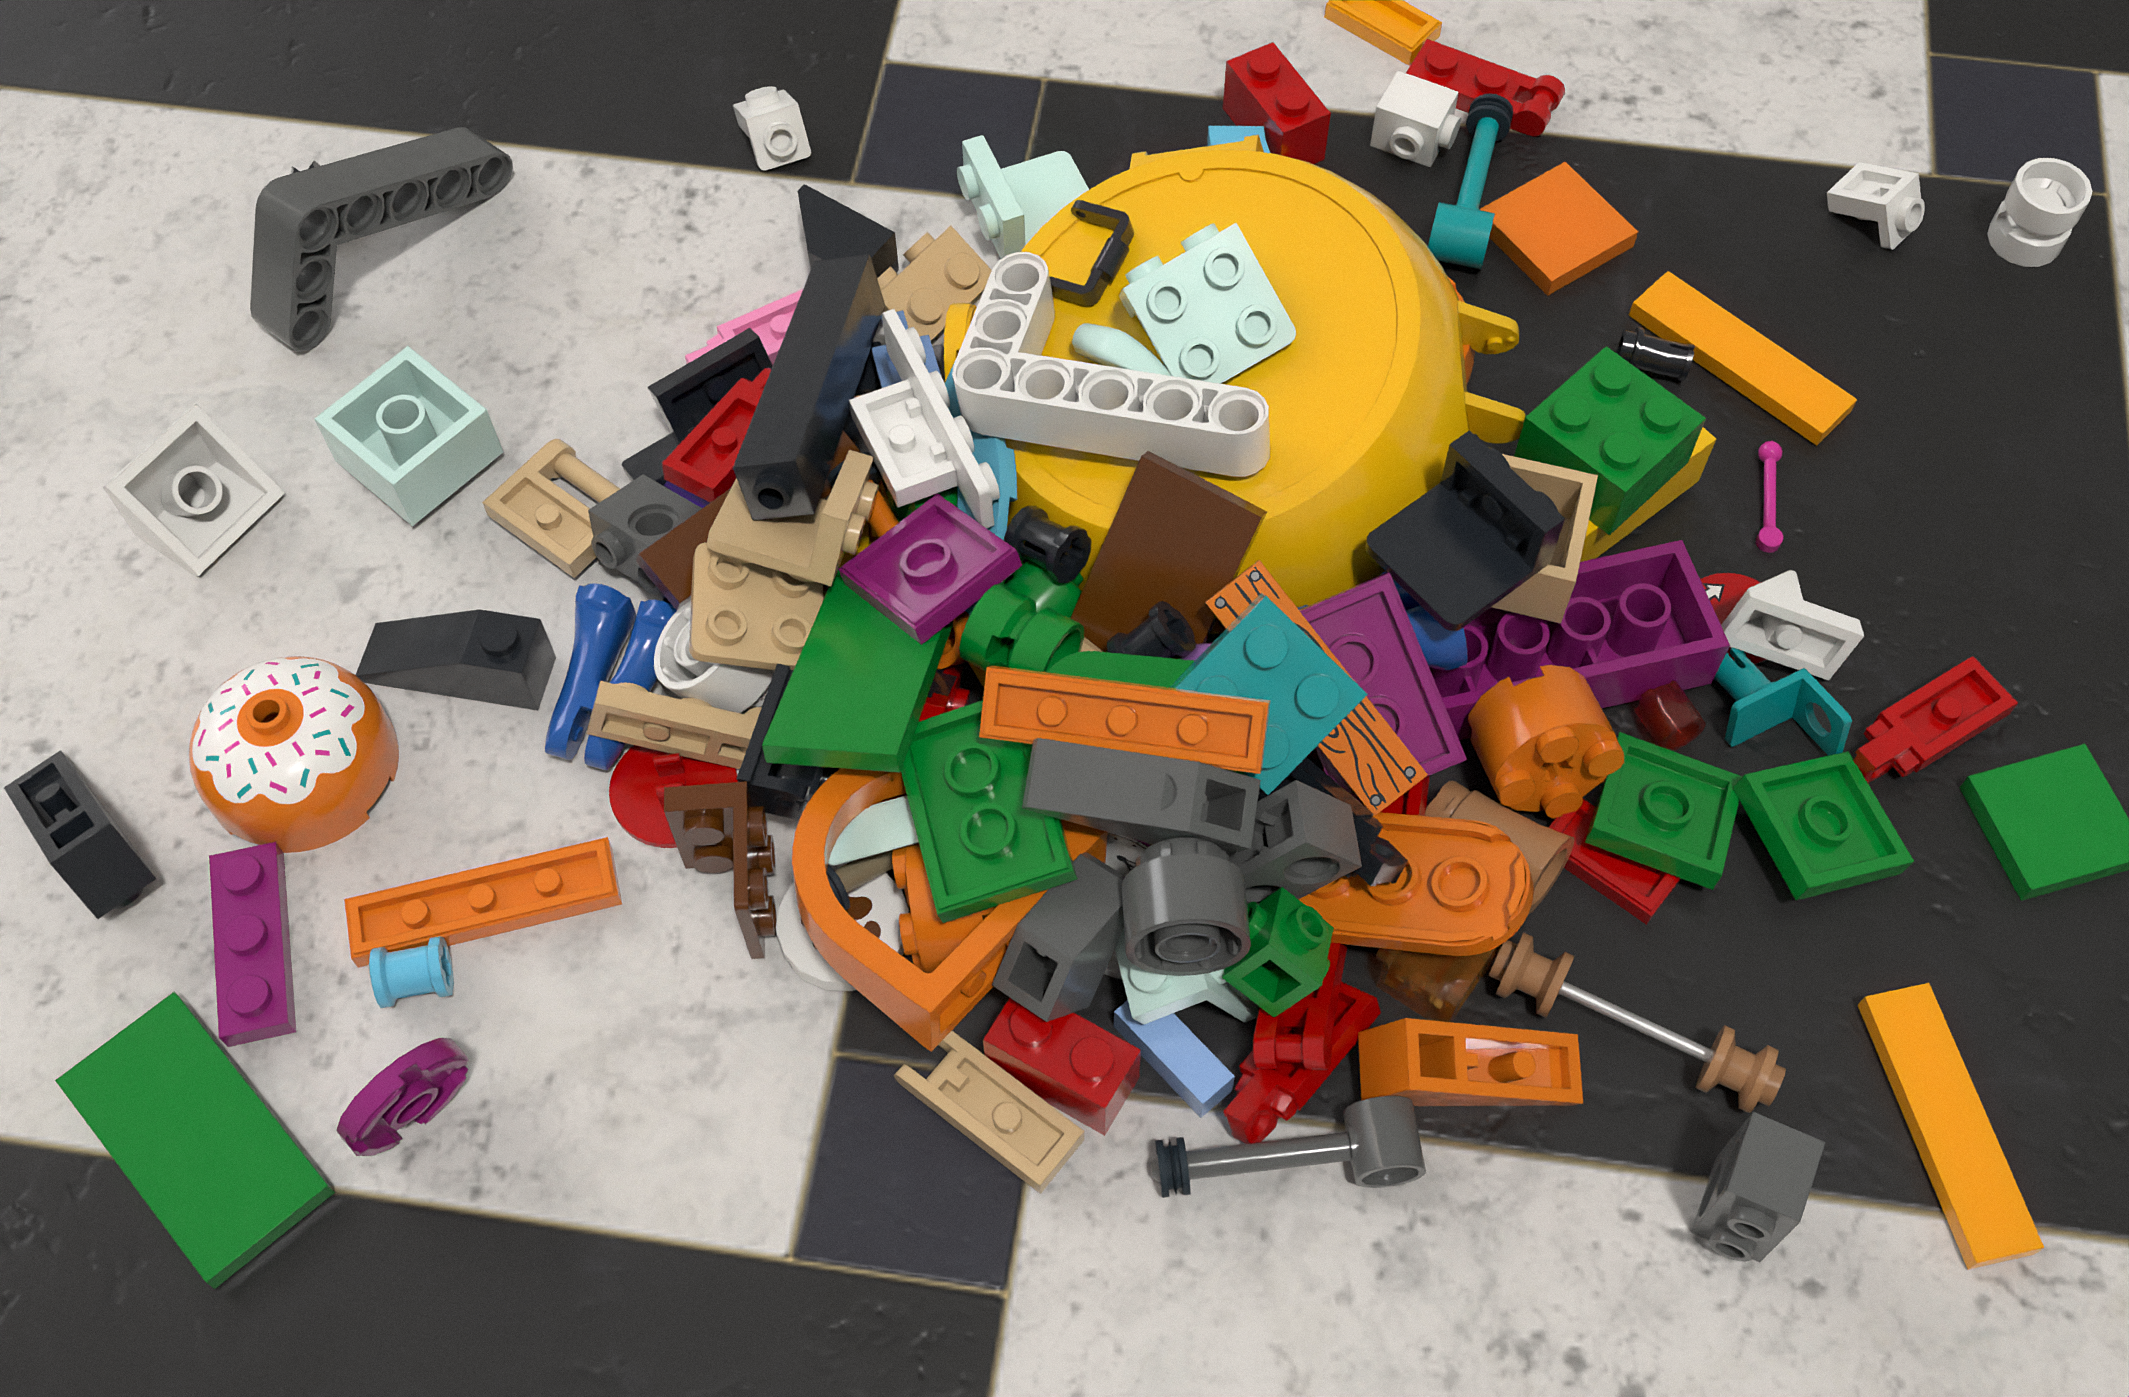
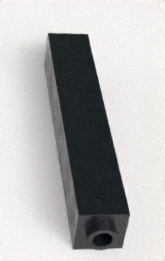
M870 254L815 261L812 265L733 466L752 520L815 513L850 410L849 400L853 399L885 307Z

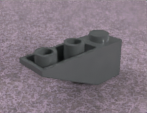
M1037 738L1033 740L1022 809L1150 844L1173 838L1203 839L1216 844L1227 854L1251 849L1261 780L1196 761Z

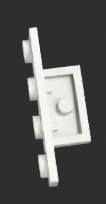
M895 309L883 312L882 320L887 352L902 381L850 399L849 404L851 416L871 456L874 457L873 460L897 507L958 486L976 521L985 528L994 526L992 501L1000 498V492L990 465L987 462L978 464L972 454L975 451L974 442L969 427L961 415L955 418L952 417L948 409L950 407L949 395L938 371L929 373L924 365L926 363V355L914 327L905 329Z

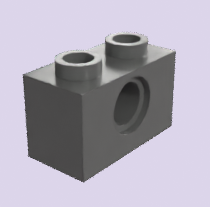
M643 474L588 510L593 533L591 541L593 551L606 567L619 570L640 583L647 592L654 595L658 594L664 598L663 593L637 564V556L702 508Z

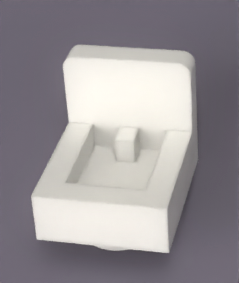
M772 86L755 89L745 95L746 101L733 104L738 125L750 138L757 165L761 170L772 169L811 155L799 105L784 89L777 91V88Z

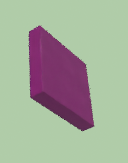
M937 493L838 570L847 587L922 645L977 602L993 585L1001 583L1019 569L1022 563L1015 548Z

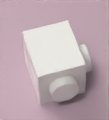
M1397 70L1376 106L1370 146L1431 167L1442 147L1450 149L1458 134L1461 117L1455 116L1454 113L1459 92Z

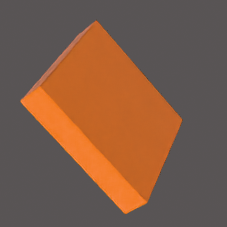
M1566 162L1479 209L1495 213L1489 238L1547 296L1634 247L1638 231Z

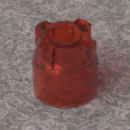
M1673 680L1669 684L1655 689L1650 688L1641 695L1642 699L1639 702V706L1634 709L1657 746L1671 751L1677 750L1693 741L1702 733L1706 726L1705 721L1679 684Z

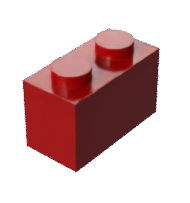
M1271 42L1226 61L1223 110L1236 126H1264L1265 139L1272 154L1283 155L1311 164L1325 160L1331 112L1275 43Z
M1009 998L983 1039L984 1055L1048 1104L1104 1136L1139 1080L1141 1049L1075 1013L1046 1022L1012 998Z

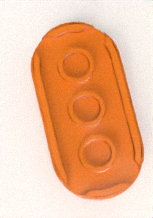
M1379 812L1377 815L1372 816L1383 826L1378 837L1388 840L1408 860L1397 882L1394 884L1391 882L1377 883L1376 886H1370L1358 874L1356 877L1351 876L1350 878L1343 876L1298 899L1305 905L1314 908L1326 922L1334 927L1331 938L1332 943L1449 956H1471L1498 947L1519 930L1531 909L1534 884L1532 873L1523 853L1517 845L1511 842L1510 837L1496 826L1475 820Z

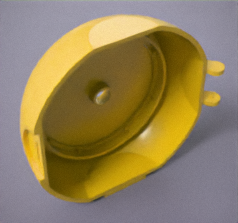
M1259 135L1246 136L1244 141L1152 155H1148L1146 151L1132 153L1129 170L1105 180L1066 205L1044 224L1020 251L1040 256L1047 264L1049 276L1084 286L1106 240L1111 237L1115 229L1078 219L1071 212L1074 202L1076 200H1083L1125 212L1133 226L1134 237L1128 246L1129 253L1114 281L1108 283L1100 300L1092 306H1083L1053 297L1055 318L1041 356L1098 364L1078 354L1072 344L1076 329L1084 323L1115 328L1127 333L1151 351L1163 364L1137 316L1130 317L1119 298L1121 290L1129 285L1125 274L1155 256H1159L1164 265L1185 253L1181 242L1212 223H1215L1219 232L1237 223L1296 329V336L1292 343L1221 383L1257 391L1265 398L1269 406L1270 459L1260 471L1245 477L1183 469L1267 511L1238 575L1257 560H1260L1296 607L1314 604L1371 580L1385 572L1366 552L1365 545L1368 534L1440 483L1450 443L1469 430L1473 434H1477L1479 439L1493 444L1512 442L1520 437L1526 417L1524 411L1467 392L1463 345L1470 344L1473 350L1483 354L1507 352L1513 349L1519 342V326L1517 322L1509 317L1459 301L1448 276L1425 242L1391 208L1374 195L1343 177L1309 162L1283 155L1264 153ZM1005 438L1006 447L1014 449L1017 472V500L1009 502L1007 527L1022 508L1031 505L1043 509L1048 514L1049 520L1064 527L1074 525L1085 529L1092 543L1088 561L1079 572L1084 580L1078 587L1083 591L1139 461ZM1218 618L1210 634L1223 633L1226 629Z

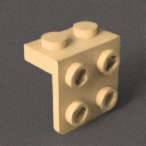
M849 450L828 500L820 498L815 513L808 515L752 520L736 478L709 531L707 546L711 550L724 554L729 559L739 563H755L788 573L799 581L818 582L832 586L845 552L856 554L865 521H869L874 507L879 485L868 482L874 457Z
M702 543L697 546L693 556L689 652L694 659L702 662L775 670L777 664L790 666V669L794 670L827 591H823L822 583L803 582L794 579L785 572L755 563L733 561L724 554L711 550L707 543Z

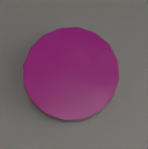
M451 1038L434 1039L402 1055L377 1074L353 1098L341 1115L336 1131L340 1138L356 1156H374L399 1144L398 1141L403 1139L397 1133V1130L411 1121L426 1125L453 1099L466 1080L468 1068L465 1065L469 1062L467 1055Z

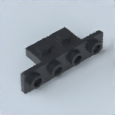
M751 328L746 329L647 387L671 433L622 462L623 469L632 481L644 474L664 486L667 480L664 479L662 462L741 378L753 382L765 368L772 369L773 365L760 337Z

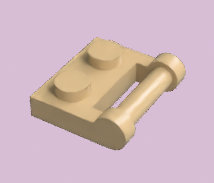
M556 438L546 443L482 503L490 518L575 578L597 557L591 544L593 533L588 513L590 508L554 484L550 479L552 477H563L598 503L620 490V488L577 459L576 451L561 439Z

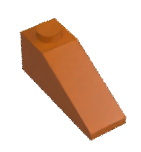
M1412 1018L1400 1019L1358 1032L1361 1101L1382 1096H1402L1411 1099L1414 1106H1574L1583 1104L1578 1034Z

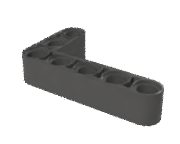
M458 127L278 177L270 181L258 196L255 208L250 300L251 317L256 323L296 351L305 352L317 347L327 335L331 323L337 245L498 194L507 185L512 174L513 162L510 156L468 128Z

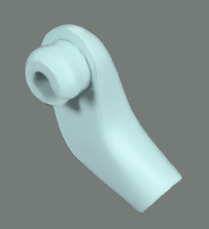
M1084 323L1076 329L1073 335L1072 344L1075 351L1100 365L1171 376L1167 368L1151 351L1121 330Z

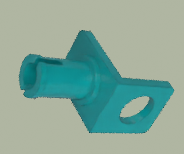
M1732 647L1730 654L1735 658L1734 660L1726 653L1714 680L1736 701L1732 705L1725 734V740L1731 747L1793 718L1828 756L1843 752L1852 718L1805 668L1776 682H1770L1747 658L1744 651ZM1813 703L1820 706L1826 713L1830 721L1831 733L1827 732L1818 722L1814 714Z

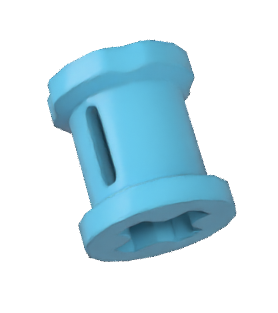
M443 936L430 938L427 946L388 952L385 947L373 948L371 950L369 958L370 978L374 996L380 1008L392 1007L395 1005L396 999L431 992H436L439 997L451 996L453 994L454 977L452 961Z

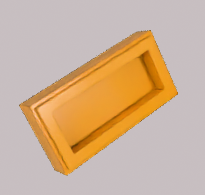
M1329 0L1325 8L1324 18L1409 66L1414 61L1426 39L1436 41L1440 37L1442 28L1441 21L1403 0Z

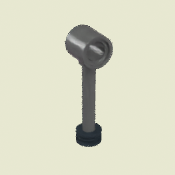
M1402 1096L1375 1097L1348 1106L1343 1111L1345 1132L1191 1151H1186L1184 1137L1176 1138L1177 1145H1172L1169 1139L1168 1146H1163V1140H1155L1156 1156L1151 1162L1152 1177L1160 1183L1162 1198L1169 1197V1190L1174 1189L1177 1196V1189L1182 1188L1183 1195H1191L1190 1180L1344 1161H1350L1355 1183L1368 1188L1391 1187L1415 1181L1425 1175L1426 1168L1413 1101Z

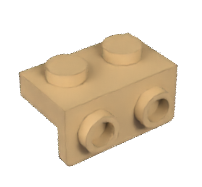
M951 225L936 240L926 232L903 254L910 264L899 275L890 266L877 278L885 302L883 312L895 309L896 312L903 310L908 328L914 327L919 337L929 335L930 340H932L945 328L949 305L953 303H971L985 289L992 270Z

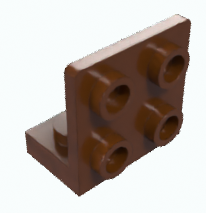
M747 782L664 787V813L685 869L695 868L701 872L720 873L728 871L733 867L734 910L751 959L765 958V936L776 935L777 922L774 896H768L767 875L775 874L776 860L773 835H767L765 807L753 805Z

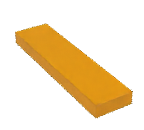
M1669 271L1632 303L1629 312L1630 317L1662 339L1695 345L1693 360L1816 446L1851 413L1857 401L1855 397Z
M1925 983L1865 996L1858 1004V1008L1967 1270L2035 1255L2041 1251L2044 1245L1930 984Z

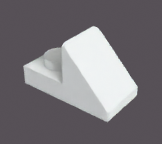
M1792 570L1748 588L1721 625L1730 647L1797 670L1805 668L1811 675L1830 680L1864 637L1860 620L1804 601L1797 574Z

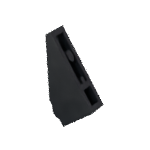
M477 609L375 623L355 675L368 684L538 711L556 660V655L541 619Z
M61 750L4 787L50 865L97 920L112 909H120L132 903L140 896L144 887L156 880V877L138 851Z

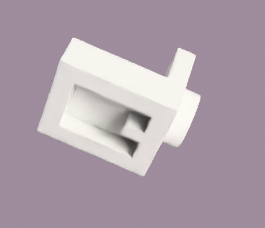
M1859 162L1827 192L1830 212L1853 216L1860 220L1878 222L1882 248L1895 249L1911 232L1919 227L1923 220L1925 204L1921 199L1919 173Z

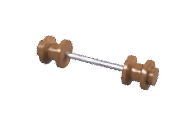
M1523 933L1518 944L1509 940L1503 943L1489 973L1490 977L1500 981L1496 995L1505 999L1515 990H1520L1535 997L1537 1014L1547 1018L1557 995H1563L1704 1061L1696 1083V1089L1707 1093L1719 1083L1738 1092L1739 1109L1747 1113L1752 1112L1757 1102L1768 1107L1772 1104L1786 1072V1068L1775 1064L1778 1057V1049L1767 1045L1757 1054L1736 1046L1735 1030L1726 1025L1721 1028L1711 1049L1565 982L1564 980L1575 957L1574 955L1564 952L1554 961L1534 952L1533 936Z

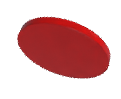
M634 745L622 756L612 773L609 786L610 805L620 826L634 839L654 847L677 848L664 813V787L738 782L736 768L684 757L680 753L671 754Z

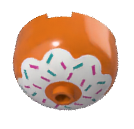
M287 656L262 661L230 677L204 704L195 721L189 744V764L194 785L201 799L221 826L229 834H234L255 844L262 845L276 842L284 853L303 852L324 847L358 829L370 818L367 811L379 798L388 780L394 782L399 761V745L396 732L372 690L349 670L323 659L304 656Z

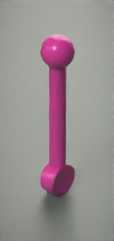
M1766 441L1758 450L1759 459L1764 463L1763 528L1756 537V545L1760 550L1767 553L1777 551L1783 541L1782 532L1776 528V462L1781 459L1783 451L1781 446L1774 441Z

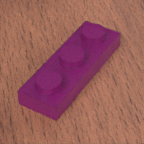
M276 842L209 855L219 1039L227 1047L296 1033L284 852Z

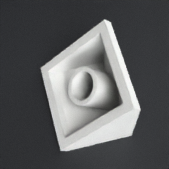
M193 404L103 487L135 536L194 576H199L285 493L197 404Z

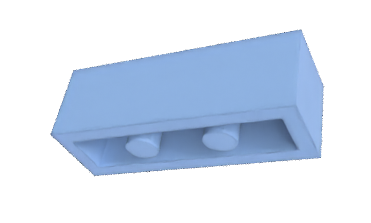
M1128 1000L1114 1011V1028L1131 1045L1141 1049V1056L1200 1118L1232 1091L1235 1076L1174 1013L1144 1025L1132 1018Z

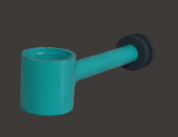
M1483 94L1476 97L1470 105L1466 127L1474 138L1457 205L1438 203L1428 248L1438 261L1482 270L1495 213L1479 210L1495 141L1503 139L1508 134L1513 117L1511 103L1500 95Z

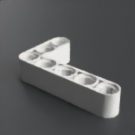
M1016 252L1006 255L993 267L953 365L952 372L961 416L965 419L971 431L982 435L1138 461L1143 454L1150 451L1181 468L1228 476H1249L1266 466L1270 459L1269 406L1265 398L1257 391L1232 385L1041 356L1055 318L1051 282L1046 262L1036 254Z

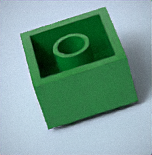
M1606 346L1525 417L1514 457L1598 475L1589 520L1610 536L1689 462L1706 418Z

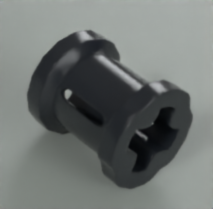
M1028 505L1022 508L1011 520L1004 537V541L1017 550L1021 563L1029 560L1045 568L1050 577L1059 583H1068L1074 580L1086 565L1091 552L1092 541L1085 529L1074 525L1064 527L1049 520L1048 514L1037 506Z
M1159 601L1149 609V618L1128 634L1118 632L1107 641V651L1110 653L1173 658L1175 655L1186 657L1196 648L1195 635L1187 620L1178 610L1167 602Z

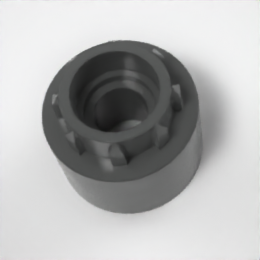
M1173 838L1149 846L1138 856L1136 867L1124 877L1122 882L1125 951L1130 962L1143 970L1157 974L1190 976L1211 973L1227 968L1246 956L1250 950L1251 941L1245 877L1242 870L1229 861V856L1225 851L1207 840Z

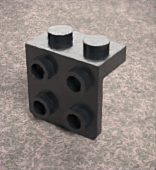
M1469 430L1449 444L1440 483L1370 532L1367 536L1365 549L1367 554L1387 573H1390L1391 577L1443 628L1449 631H1458L1551 563L1565 518L1558 512L1556 505L1546 494L1535 491L1510 468L1508 461L1498 450L1487 447Z

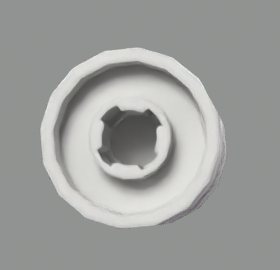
M2037 158L2026 162L2018 170L2007 191L2005 200L2000 204L1990 223L1987 235L1991 247L2008 262L2023 267H2040L2051 263L2060 254L2071 235L2072 228L2078 223L2090 202L2092 188L2089 179L2079 168L2069 162L2056 158Z

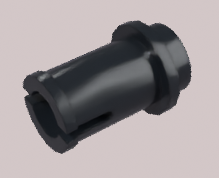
M1637 327L1634 332L1623 330L1616 353L1639 370L1685 381L1692 365L1695 345L1645 335L1644 328Z

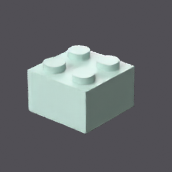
M409 346L314 418L335 461L412 526L503 453L487 409Z

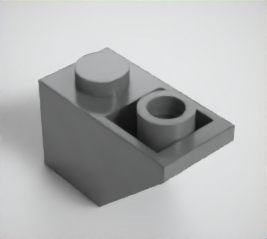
M1087 852L1080 854L1073 861L1078 879L1048 889L1018 923L992 983V986L1046 1022L1090 1006L1124 930L1122 882L1125 876Z

